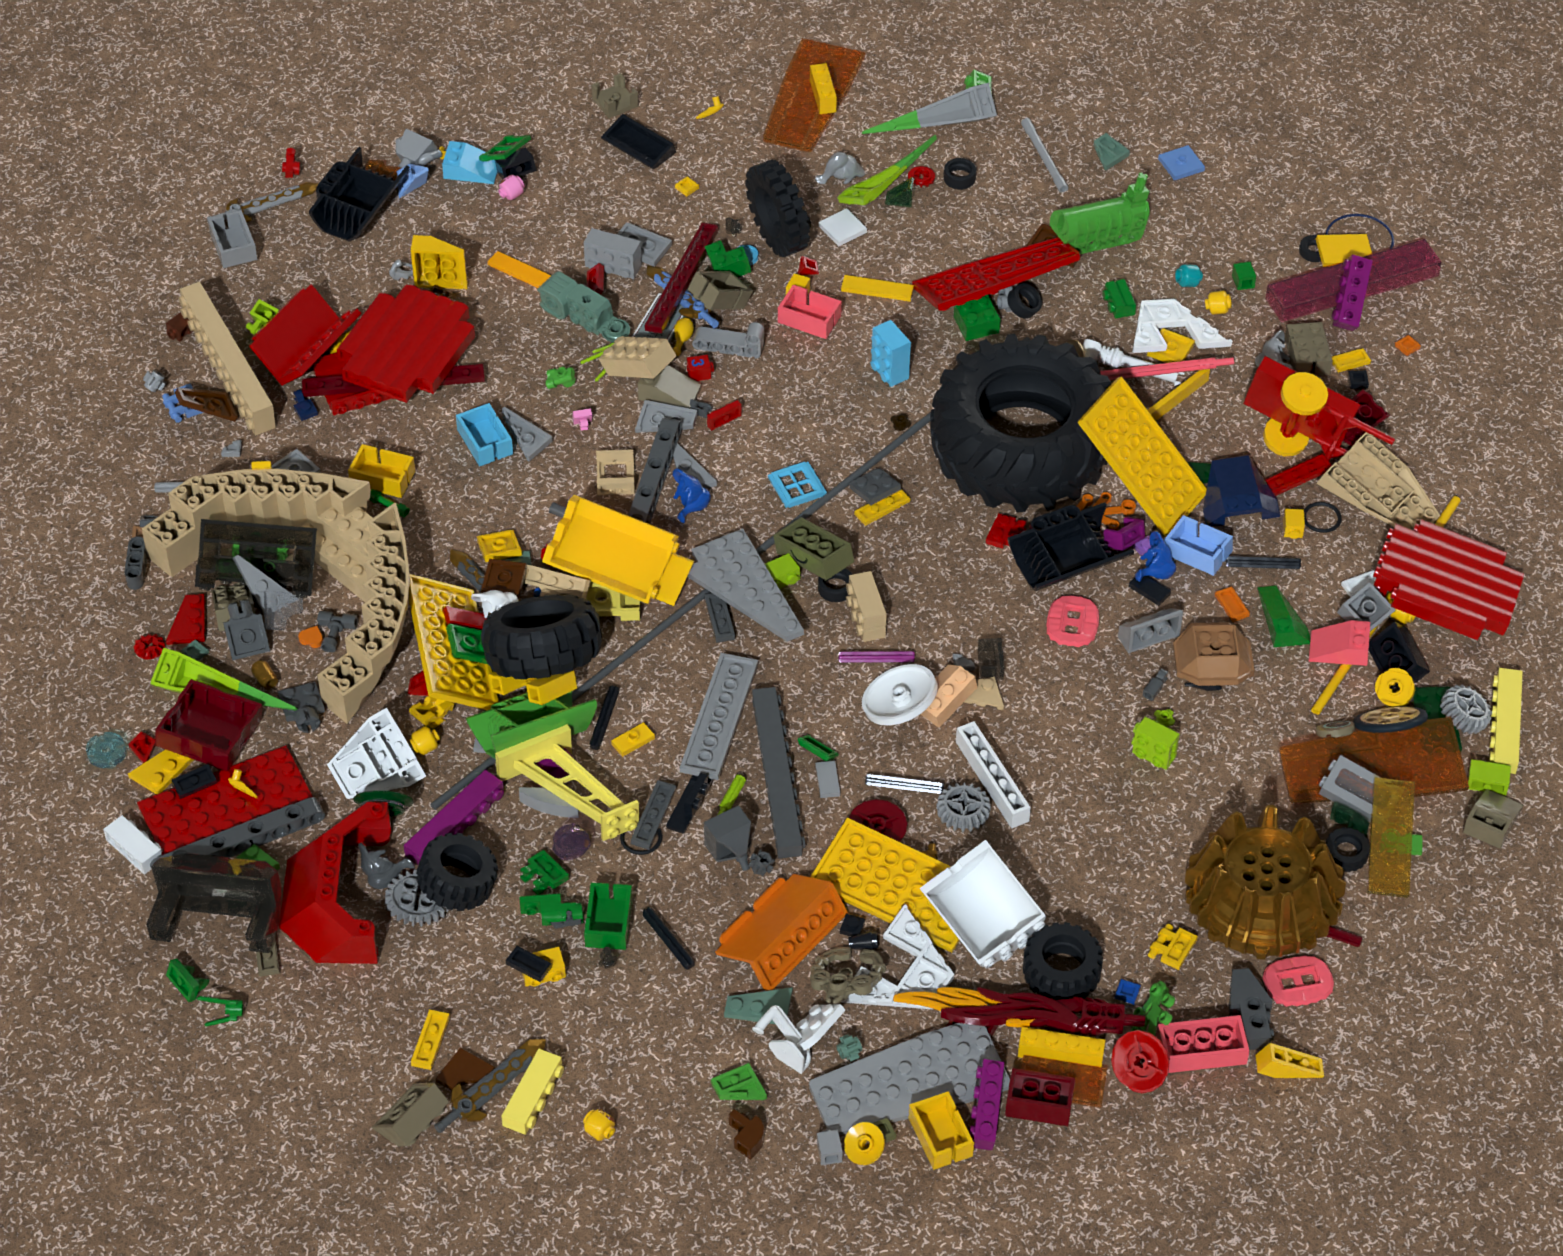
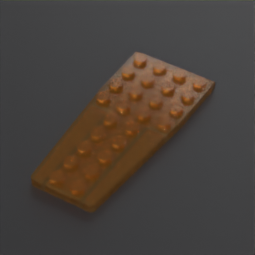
M802 38L786 70L763 135V141L811 152L836 112L819 114L810 83V65L827 63L837 97V111L855 80L865 58V52Z
M1451 717L1429 719L1417 727L1403 731L1387 733L1356 731L1343 737H1326L1282 746L1279 750L1286 789L1291 803L1332 802L1319 794L1321 787L1318 785L1324 775L1328 777L1331 772L1328 770L1333 759L1337 761L1340 755L1403 789L1404 792L1400 798L1460 792L1469 789ZM1341 769L1335 780L1336 785L1363 800L1391 798V795L1344 769Z

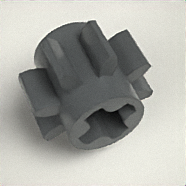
M759 850L757 855L754 853L751 855V862L748 867L752 868L753 874L764 877L766 872L771 873L775 860L771 858L769 852Z

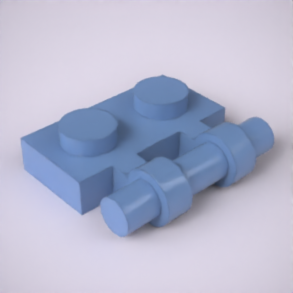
M191 383L179 387L193 389ZM173 389L174 395L169 396L168 393H165L162 396L164 406L169 409V415L176 423L181 422V415L184 413L187 418L203 413L181 405L175 407V404L179 403L175 395L176 389Z

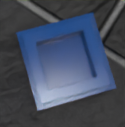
M1121 979L1115 999L1135 1005L1141 985Z

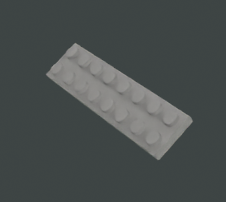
M720 653L682 759L680 773L699 776L702 773L707 775V778L719 779L758 667V660Z

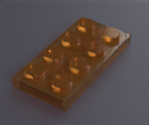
M1023 1055L1022 1070L1075 1078L1072 1103L1102 1107L1107 1068Z

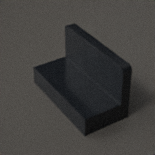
M209 764L172 779V789L176 790L180 799L217 784V779Z

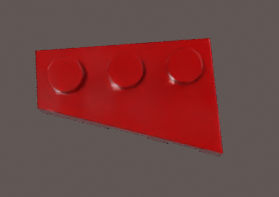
M204 594L185 595L166 639V645L191 643L195 639L198 642H205Z

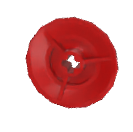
M1142 1030L1127 1032L1117 1040L1112 1050L1111 1058L1113 1071L1117 1079L1133 1092L1141 1094L1153 1092L1163 1085L1168 1076L1170 1061L1167 1050L1160 1039L1150 1032ZM1142 1058H1144L1145 1060L1143 1064H1141L1139 1061Z

